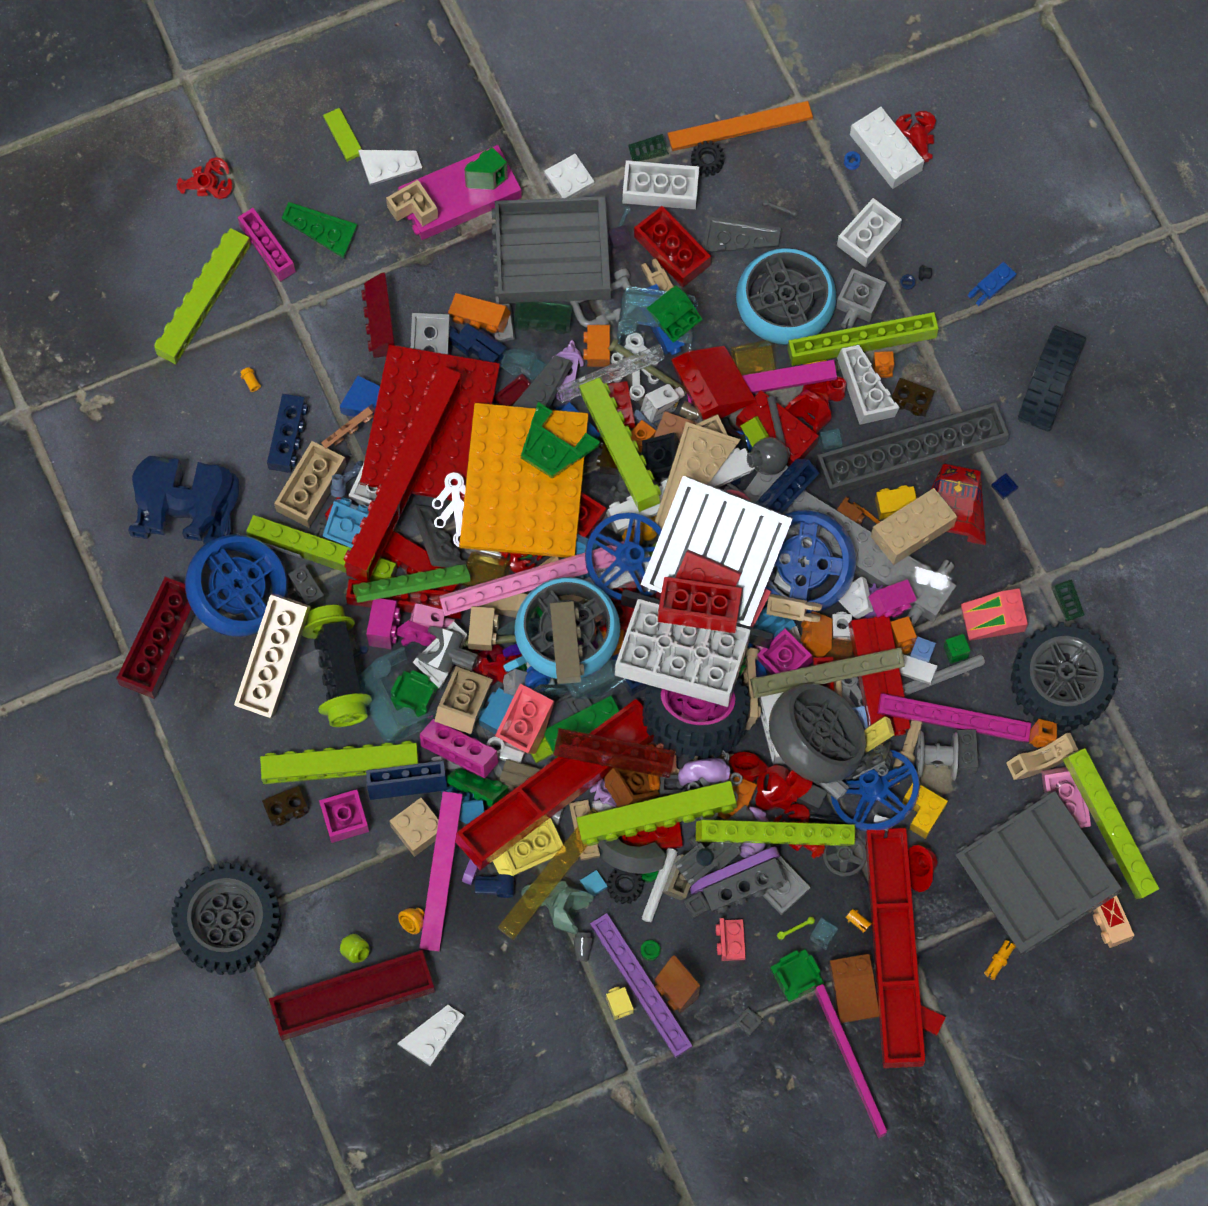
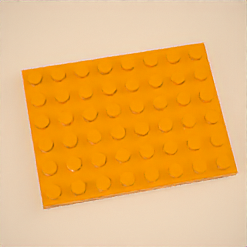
M475 403L459 548L563 558L575 556L584 457L554 478H550L521 459V453L532 418L534 417L535 408ZM552 410L553 414L543 428L572 447H575L584 434L587 433L588 413Z

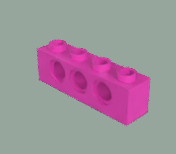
M251 208L238 216L240 228L250 238L251 243L278 280L281 282L295 273L293 261L255 209Z
M432 719L420 733L421 747L483 778H486L498 764L497 750L463 734L460 730H455L435 722V719Z

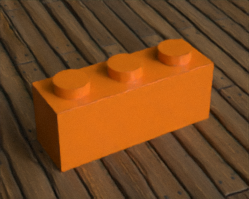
M455 293L448 314L455 323L463 324L464 322L476 329L482 327L491 333H503L511 312L504 305Z

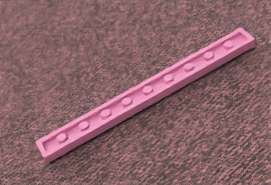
M608 545V546H607V547H609L610 549H612L613 551L616 550V547H614V546H612V545ZM603 548L592 550V563L595 571L609 567L616 560L615 556ZM585 553L441 595L439 598L443 613L447 616L470 609L471 606L477 607L524 593L552 579L574 578L587 574Z

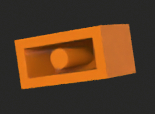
M587 325V332H584V343H587V349H584V360H587V367H610V350L608 349L610 346V325Z
M812 611V614L821 616L820 621H802L801 642L802 646L811 655L820 658L824 657L832 649L833 619Z
M907 616L890 622L895 648H901L904 655L913 650L917 638L910 618Z

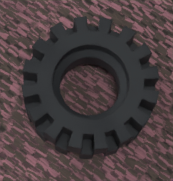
M703 141V145L699 142L697 147L694 146L691 153V166L699 167V175L701 176L703 173H705V177H708L709 173H711V176H714L715 172L718 174L724 164V152H722L721 146L718 148L717 143L713 145V141H710L709 144H707V141ZM703 154H711L715 160L707 164L703 163L700 158Z
M617 868L616 871L611 872L607 882V891L611 899L614 898L617 903L619 901L621 904L626 902L631 904V901L635 902L637 897H640L643 888L641 875L625 872ZM623 878L629 879L633 884L632 889L628 892L620 891L617 887L619 880Z

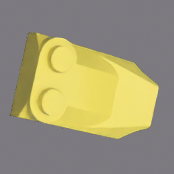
M549 818L496 858L493 863L499 874L514 876L546 861L555 859L567 851L551 818Z

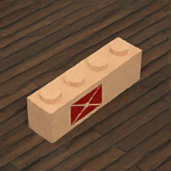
M1117 896L1093 911L1094 921L1097 926L1100 925L1102 930L1101 937L1105 944L1108 943L1109 948L1132 940L1134 933Z

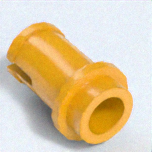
M247 367L240 372V377L245 380L250 392H255L261 388V385L254 375L255 371Z
M852 909L845 918L848 919V923H853L864 933L871 925V922L858 913L859 910L855 911Z

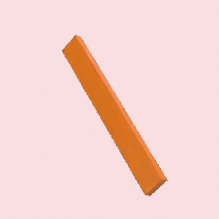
M805 101L669 132L667 136L671 150L677 151L697 146L699 142L703 145V141H707V143L710 141L716 142L812 120L813 115L809 102Z

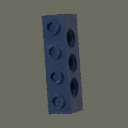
M282 394L267 460L269 470L291 473L292 467L296 466L297 456H295V452L300 448L301 439H299L300 432L303 433L305 424L302 420L303 416L307 415L308 404L305 402V397ZM291 414L297 415L293 419L288 418ZM287 431L293 432L290 436L284 435ZM284 448L289 449L287 453L280 452Z
M796 459L757 500L756 504L783 513L816 478L819 472L809 459Z

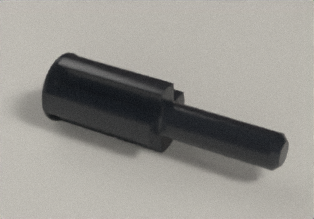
M810 814L809 818L811 820L828 822V824H846L838 815L829 814V817Z

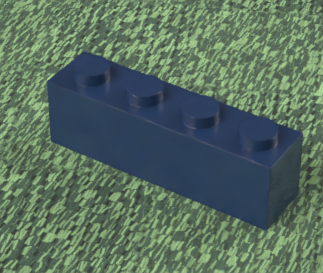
M444 761L366 770L370 800L448 790Z

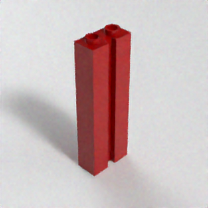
M883 615L878 618L852 620L848 623L854 657L895 649L889 617L886 618ZM899 668L858 676L868 727L883 717H887L891 720L894 736L905 735V731L911 729L908 719L877 714L880 694L905 698Z

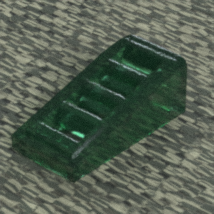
M663 134L628 145L632 161L638 162L669 154ZM650 145H653V151H651ZM645 146H646L647 153H644V151H643V147H645ZM636 148H639L640 155L638 156L636 154Z
M1072 579L1051 587L1066 622L1085 615ZM1064 588L1068 589V591L1064 593H1061L1060 591ZM1067 595H1070V596H1071L1070 599H1067V600H1064V599H1063L1064 596H1067ZM1070 602H1073V603H1074L1073 606L1066 607V604H1067V603H1070ZM1077 609L1078 612L1069 615L1068 611Z

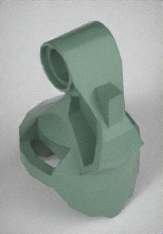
M542 881L541 884L525 886L521 892L526 908L535 910L545 905L549 910L554 927L572 934H577L578 928L573 922L576 912L588 906L594 899L593 895L572 888L565 881L552 884Z

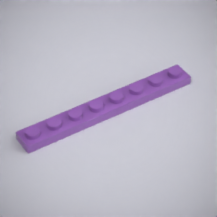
M606 913L590 923L593 931L674 1057L676 1058L691 1049L692 1044L608 914Z

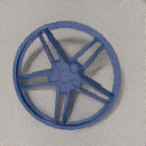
M619 513L600 522L590 534L585 549L586 568L593 583L601 588L609 597L620 601L622 594L614 592L606 586L616 580L626 570L629 571L642 595L651 596L654 594L648 591L643 592L633 571H638L642 581L645 575L642 563L649 562L651 557L644 558V555L647 552H654L655 547L642 548L639 545L640 522L649 525L659 536L662 529L651 519L636 513ZM630 519L624 544L599 534L606 525L613 521ZM633 519H635L636 524L634 531V539L633 542H630L629 539L632 530ZM596 537L616 547V550L613 551L604 544H601L600 542L595 540ZM594 543L616 557V560L605 570L600 578H598L592 563V547ZM617 565L620 570L603 584L601 582L602 579Z
M889 749L893 757L899 759L905 765L889 771L887 775L880 776L875 769H872L860 775L859 780L844 782L849 788H859V790L848 789L845 794L862 795L853 819L849 818L842 811L838 801L831 796L836 813L846 824L855 825V829L862 831L884 830L898 824L912 811L919 796L920 781L914 765L901 753ZM912 775L913 790L905 806L889 788ZM887 796L903 810L900 812L885 800ZM877 800L897 813L893 818L881 823H864ZM869 802V805L867 806L862 819L860 820V822H858L866 806V803Z

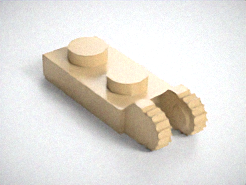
M655 258L652 260V265L656 272L651 273L646 263L642 264L641 267L650 286L657 284L663 295L673 285L665 270L661 268Z
M770 594L766 614L798 621L819 622L821 616L812 613L806 614V609L820 611L822 605Z

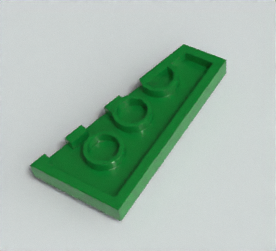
M288 202L282 216V221L344 259L358 228L355 223Z
M609 696L547 728L544 736L555 757L557 758L619 712V709L612 696Z

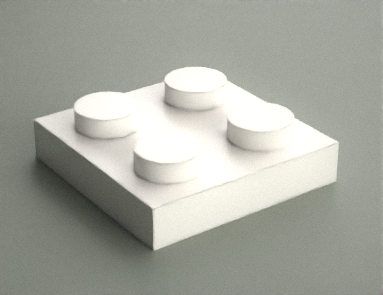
M576 154L544 171V175L560 198H572L594 185V180Z

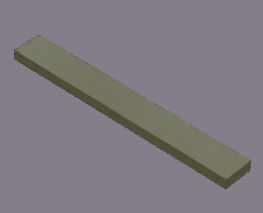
M895 648L751 678L750 682L753 698L782 693L802 684L820 685L905 667L901 648Z

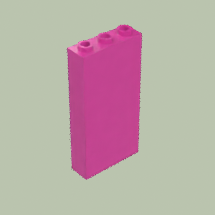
M498 145L494 146L493 148L505 159ZM482 152L416 179L436 205L438 218L422 227L413 213L406 216L414 224L412 229L415 235H419L421 240H424L492 211L491 208H495V201L518 200L522 198L521 188L508 163V179L494 190L471 189L465 185L464 169L466 165L478 159ZM416 180L398 187V191L408 186L409 184L415 182Z

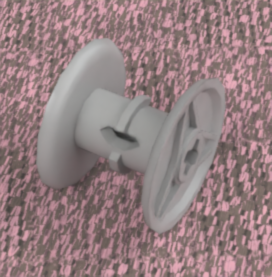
M919 730L916 770L919 779L922 777L924 765H935V768H938L939 765L950 766L951 778L954 781L956 780L958 768L957 732L952 735L951 746H940L939 743L933 746L925 745L924 733Z

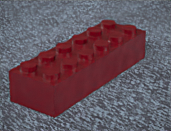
M164 577L117 676L120 686L150 698H156L195 615L186 596L185 584Z

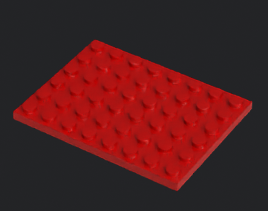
M389 345L360 485H368L378 488L379 484L383 485L385 471L388 467L391 468L393 464L392 457L395 451L399 452L401 448V438L403 435H407L409 431L407 429L411 419L416 417L417 405L419 402L422 403L425 398L423 394L426 387H430L432 383V374L435 370L438 371L440 365L461 373V390L411 494L437 498L446 487L445 478L450 473L460 474L466 486L475 403L492 405L500 364ZM455 478L452 479L451 484L453 486H456L458 484V480ZM452 492L445 500L452 501ZM460 492V499L464 502L465 495Z

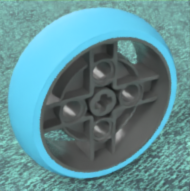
M781 248L758 256L745 268L737 285L736 302L742 320L753 333L771 343L788 345V340L817 335L826 327L835 310L836 289L830 272L817 258L801 250ZM786 268H792V269L800 270V271L806 273L807 275H809L810 277L806 278V277H805L804 275H802L801 273H799V272H797V271H794V270H788V269H786ZM766 273L767 278L762 283L759 294L749 297V291L753 282L759 276ZM776 279H782L783 282H777ZM800 289H806L808 292L803 293ZM823 296V304L820 311L807 321L806 315L812 308L814 299ZM770 300V301H772L773 303H772V304H767V303H765V301ZM789 311H796L797 314H790ZM767 315L770 319L779 323H785L787 326L772 323L762 316Z
M563 577L542 583L526 596L516 616L515 638L521 654L534 669L551 678L557 679L555 661L545 657L551 652L554 653V642L546 640L549 636H553L550 603L574 601V608L578 607L579 617L581 615L589 617L585 621L575 619L576 626H580L581 638H577V641L583 642V656L579 657V664H584V675H581V678L591 675L603 667L611 658L618 644L620 621L613 602L601 588L583 579ZM573 595L589 601L585 604L574 600L560 601L558 596ZM539 607L543 612L538 625L539 634L530 639L528 632L531 616ZM605 618L606 635L601 646L595 650L592 642L596 635V623Z

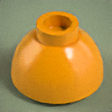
M420 908L405 909L398 915L399 923L407 932L418 934L423 927L425 913Z

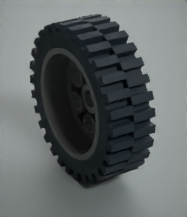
M224 863L225 867L213 864L214 869L209 870L207 866L203 868L204 873L201 875L197 871L193 874L194 879L191 881L188 878L185 881L186 887H180L178 890L180 896H175V907H172L171 911L173 915L171 918L173 933L182 952L187 955L192 963L195 962L197 967L201 969L204 967L210 973L214 970L218 975H223V972H228V975H234L235 970L243 973L245 972V967L249 966L250 969H253L255 962L259 961V963H262L264 961L263 956L265 954L269 956L272 952L271 946H276V937L280 936L281 932L279 926H282L281 910L272 887L269 886L265 878L262 879L258 872L254 874L251 868L246 866L243 869L240 864H235V867H232L230 863ZM217 900L224 901L221 907H215L214 904ZM237 901L244 902L243 907L239 909L235 908L234 904ZM206 916H212L213 919L210 923H203V919ZM231 917L233 920L230 924L225 925L222 923L224 918ZM246 918L252 919V923L248 926L242 925L243 920ZM215 933L221 934V937H220L219 940H217V941H212V940H211V936H212L213 934H215ZM239 934L241 936L239 941H231L233 935Z

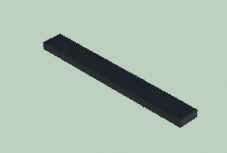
M623 590L621 605L634 609L638 599L660 604L659 599L629 590ZM737 623L736 626L751 630L749 643L770 649L773 638L772 633Z

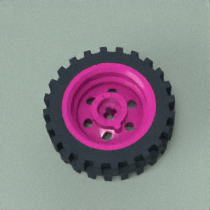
M738 676L729 706L726 707L647 685L642 713L643 724L647 726L646 732L649 736L654 735L653 741L657 745L663 744L664 750L669 752L671 749L675 751L677 756L681 757L682 754L689 755L688 759H694L695 756L708 759V755L718 757L723 750L726 753L731 751L732 744L737 746L740 742V737L742 738L745 734L750 708V696H747L748 689L746 686H742V679Z

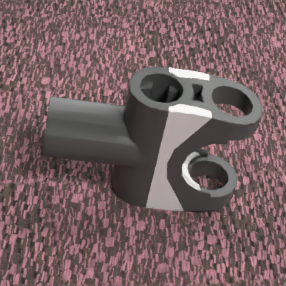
M429 626L427 632L439 639V648L432 654L418 653L416 658L426 665L449 674L453 664L473 671L479 655L460 648L464 638L446 629Z

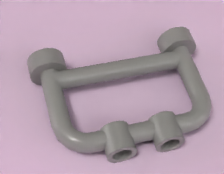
M621 269L614 274L616 281L610 283L611 291L621 287L624 288L630 302L628 307L618 308L610 314H603L589 321L585 319L578 304L586 300L570 301L576 318L582 326L610 325L609 322L612 320L622 323L627 320L626 315L635 310L637 300L628 281L630 274L627 269Z

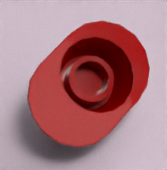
M750 752L736 753L729 760L733 773L740 774L742 779L753 782L768 769L767 765L758 756Z
M914 845L908 850L911 888L917 892H924L932 884L933 872L937 867V857L931 851V848Z

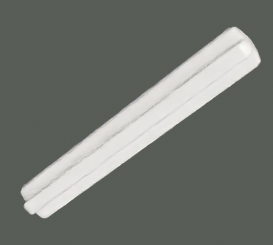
M668 848L666 851L663 869L659 870L642 916V920L646 922H652L666 881L677 856V851Z

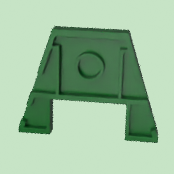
M538 402L521 453V459L550 478H554L600 445V441L585 433L578 444L572 447L543 428L552 416L553 411Z

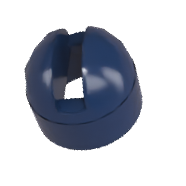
M906 274L902 276L900 285L903 289L910 290L915 285V279L912 275ZM903 282H912V285L903 284Z

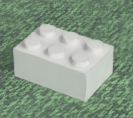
M872 198L838 236L837 246L864 267H867L900 230L902 219Z

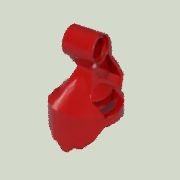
M837 376L836 380L803 385L801 393L792 399L785 409L793 416L803 418L809 425L813 426L814 432L817 433L831 420L828 401H841L844 399L846 381L844 378Z
M769 766L767 771L758 777L756 805L760 810H774L778 808L788 810L791 803L796 802L798 798L805 795L811 789L813 782L801 777L793 770L790 772L783 766ZM769 774L767 791H765L764 779Z

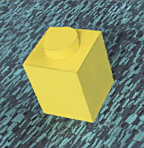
M625 987L610 989L609 993L606 994V1000L614 1020L633 1014L634 1009Z

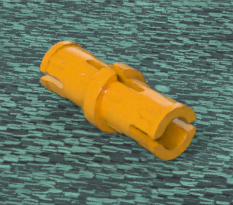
M1004 941L998 953L993 955L992 962L984 972L987 977L990 975L992 980H995L1001 968L1006 966L1008 957L1016 948L1013 943L1009 946L1010 941Z

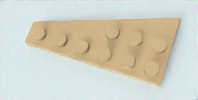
M689 422L685 423L654 521L661 529H663L682 477L685 475L709 484L741 439Z

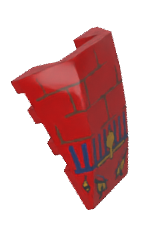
M943 464L931 489L935 488L957 515L954 527L946 532L968 536L967 542L986 545L981 471Z

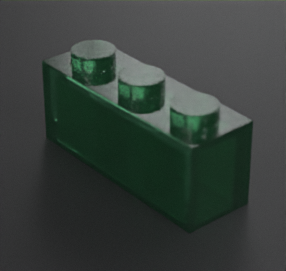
M516 302L515 328L523 331L533 329L538 332L570 333L572 305L545 302Z

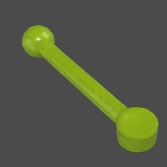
M809 917L807 921L785 932H778L777 938L783 940L786 935L808 924H814L815 919Z

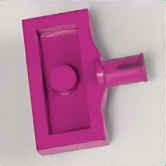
M409 620L397 628V635L403 637L401 640L403 646H407L411 642L429 646L436 639V636L427 632L428 627Z

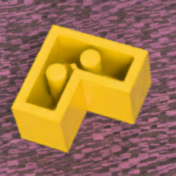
M913 783L904 796L902 802L904 805H907L911 797ZM920 785L919 796L912 809L917 814L909 830L927 839L948 801Z

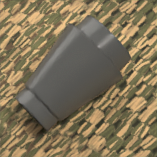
M591 933L575 934L573 941L576 961H588L593 940Z

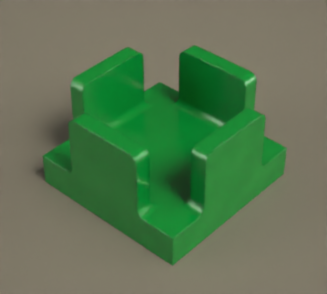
M414 670L411 673L403 671L402 676L398 675L391 690L388 707L424 721L439 688L430 682V678Z
M806 949L800 952L796 950L781 958L779 963L770 967L788 1003L814 991L817 986L824 985L820 977V969L812 955H808Z

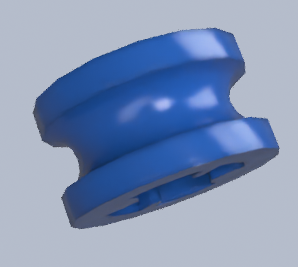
M854 151L846 153L844 157L845 167L850 170L857 169L860 166V155ZM855 158V161H853V163L849 162V160Z

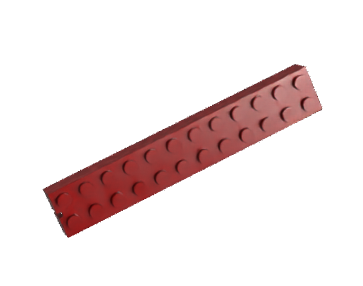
M440 365L438 371L435 370L431 377L432 383L430 387H426L423 394L425 398L422 403L419 402L417 405L416 417L410 420L407 427L409 431L407 435L402 436L400 441L401 448L399 452L395 451L392 457L393 464L391 468L388 467L385 471V481L383 485L379 484L376 491L377 497L375 501L372 500L368 507L369 514L367 518L363 517L360 524L361 530L359 534H355L352 540L353 547L351 551L348 550L345 554L344 567L346 568V575L364 583L369 582L461 390V373Z
M637 699L633 700L456 833L455 842L479 870H482L599 782L612 768L620 766L654 740V735L649 736L646 732L647 726L643 724V705Z
M906 828L888 829L887 838H883L885 829L867 830L865 843L883 1068L922 1067L925 1063L907 832Z

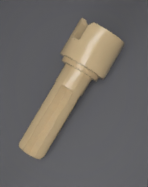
M911 720V729L908 730L903 749L899 753L907 757L914 765L916 757L913 753L922 722ZM895 758L893 769H898L905 765L902 761Z

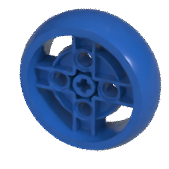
M798 510L786 513L784 515L793 518L790 527L800 524L799 534L791 536L783 543L775 566H777L782 580L791 587L789 598L815 602L822 605L820 611L825 610L837 603L852 584L856 571L854 544L844 527L824 513L813 510ZM820 527L826 529L834 536L840 546L842 558L833 557L828 544L819 537ZM810 537L812 545L809 548H805L803 541L805 538ZM784 554L790 555V562L788 564H783L781 561ZM804 557H806V560H809V565L806 564V567H803L804 565L800 563ZM823 559L828 561V567L825 570H821L819 567V563ZM801 575L806 577V584L804 586H799L797 583ZM830 575L839 576L831 590L819 598L809 600L810 590L821 586ZM772 580L769 584L773 586V589L766 586V589L771 591L770 594L788 597L778 590ZM806 609V614L811 613L814 610Z
M232 534L209 541L195 553L187 569L185 591L191 609L204 625L223 635L243 637L256 634L259 631L267 607L262 601L265 592L264 577L268 575L270 578L272 594L286 598L288 595V579L281 560L269 546L249 536ZM226 551L243 552L256 559V561L252 562L240 557L230 558ZM205 563L212 571L208 583L209 594L206 596L201 585V573ZM222 566L228 568L229 574L222 571ZM248 571L255 574V579L249 577ZM238 583L240 587L235 588L234 584ZM218 592L223 593L226 599H220L218 596ZM245 597L251 599L252 605L245 602ZM222 609L233 614L243 613L249 621L229 619L218 613L217 610Z

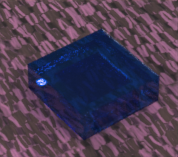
M1006 473L991 484V487L1003 500L1018 489V486Z

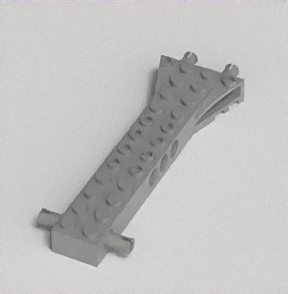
M786 465L781 472L775 475H764L757 471L756 476L744 491L731 483H728L723 491H740L752 502L756 503L788 467ZM805 489L782 513L813 510L824 513L838 521L848 532L854 544L856 552L855 574L864 577L872 585L875 583L877 588L881 585L885 588L908 579L917 601L911 604L912 608L907 615L913 627L921 615L934 623L955 592L956 585L946 579L955 567L953 563L950 562L948 565L949 561L944 560L938 571L934 572L912 557L907 556L893 565L870 537L872 532L809 494ZM800 524L789 528L799 534ZM820 527L819 537L828 544L833 557L842 558L840 546L834 536L826 529Z

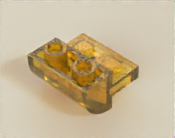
M472 551L467 561L470 582L462 583V585L471 587L507 576L510 560Z

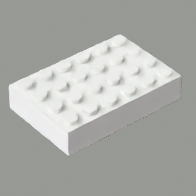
M638 599L615 664V676L728 707L748 647L751 630L736 626V632L729 633L657 622L659 604Z

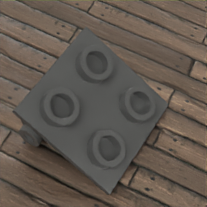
M891 742L880 744L874 750L868 753L865 752L862 762L853 773L852 778L854 779L872 769H875L880 776L887 775L893 756L889 750Z

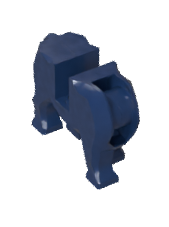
M148 456L136 467L132 475L135 501L138 505L137 521L129 526L130 536L148 539L149 533L165 535L164 527L167 525V515L176 518L193 519L192 523L183 529L184 539L202 541L203 533L208 528L209 532L203 540L204 545L218 537L230 535V514L237 501L240 487L238 477L222 466L198 462L192 490H190L188 487L181 486L183 470L179 459Z

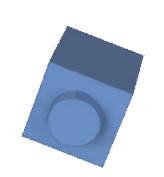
M917 637L910 657L929 663L936 643Z

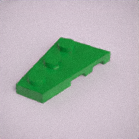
M455 769L447 778L448 784L462 792L473 793L474 798L477 800H481V798L486 800L487 805L490 807L501 800L508 793L509 786L502 784L500 781H492L479 775L468 773L464 769Z

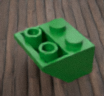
M493 147L488 151H483L478 159L474 162H469L464 169L465 185L471 189L494 190L508 179L507 161Z
M677 285L673 286L647 307L655 322L673 343L703 320L686 293Z

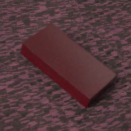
M521 374L494 395V399L499 405L513 406L531 383Z

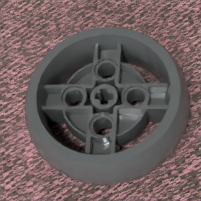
M802 684L782 693L774 703L769 717L770 737L779 756L795 773L809 781L828 784L841 781L855 772L865 754L866 738L857 714L840 695L821 685Z

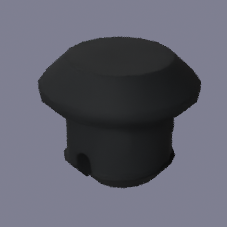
M923 264L919 267L918 278L920 281L923 278H932V269L924 267Z

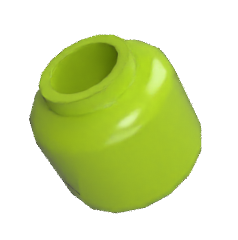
M350 934L343 938L340 944V953L350 962L359 963L368 957L369 944L358 934Z

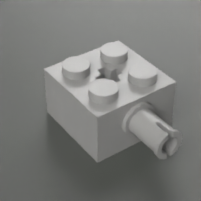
M852 268L837 299L836 309L847 313L841 323L842 328L845 329L847 324V329L853 328L857 317L871 322L885 292L886 282Z

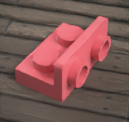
M720 918L719 924H716V936H720V943H717V955H721V961L745 960L743 919L724 920V918Z

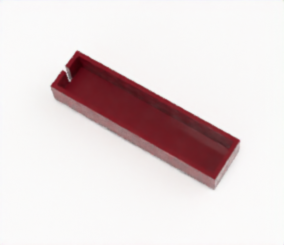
M423 950L268 999L279 1036L284 1041L435 993V989Z

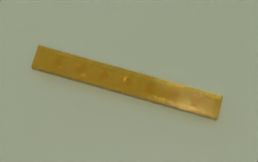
M592 808L587 815L598 813V811ZM579 826L498 926V929L512 940L516 938L587 848V844L583 845Z

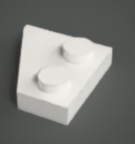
M860 577L853 581L848 591L839 600L856 619L873 611L872 604L868 598L870 594L867 580L864 577Z

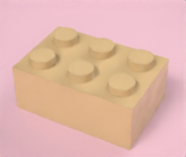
M456 666L438 705L435 722L471 734L489 695L492 679Z

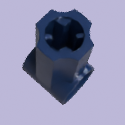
M507 874L497 875V877L476 876L475 894L511 898L514 896V876Z

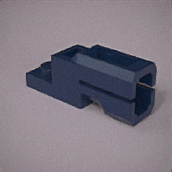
M467 323L458 334L454 327L449 326V343L466 356L470 357L473 353L479 357V360L493 363L501 362L506 356L507 347L484 330H476Z

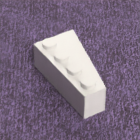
M856 345L842 348L837 360L846 381L859 424L895 417L899 406L890 397V392L881 383V378L872 369V364L861 347Z

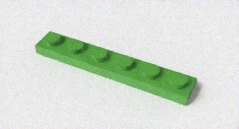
M466 564L455 565L453 567L353 585V592L357 603L470 582V574Z

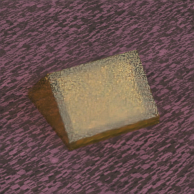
M764 340L731 347L734 363L742 376L775 370L772 346L768 341Z

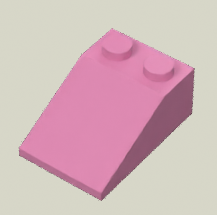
M1067 767L1042 770L1044 794L1055 791L1079 827H1090L1089 809Z

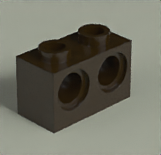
M899 378L892 395V400L894 403H897L900 410L905 409L915 416L925 417L935 390ZM904 393L907 395V397L902 398L899 396V394ZM922 400L925 404H918L916 401Z
M299 786L262 800L272 826H282L287 823V820L292 818L299 819L309 812ZM293 801L300 802L298 807L293 808L290 806ZM275 808L282 809L279 815L272 814Z

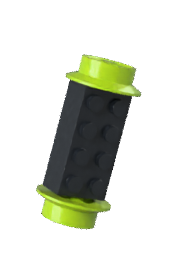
M326 605L309 611L307 625L303 628L302 632L303 637L314 639L315 649L319 651L318 664L323 669L322 682L327 687L328 692L326 693L327 701L319 706L318 711L320 714L328 716L329 724L332 727H347L364 721L368 717L366 707L372 702L370 695L361 694L348 636V630L354 626L355 622L353 618L345 616L344 608L340 605Z

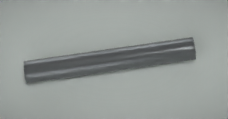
M770 396L767 400L776 438L786 446L775 397Z

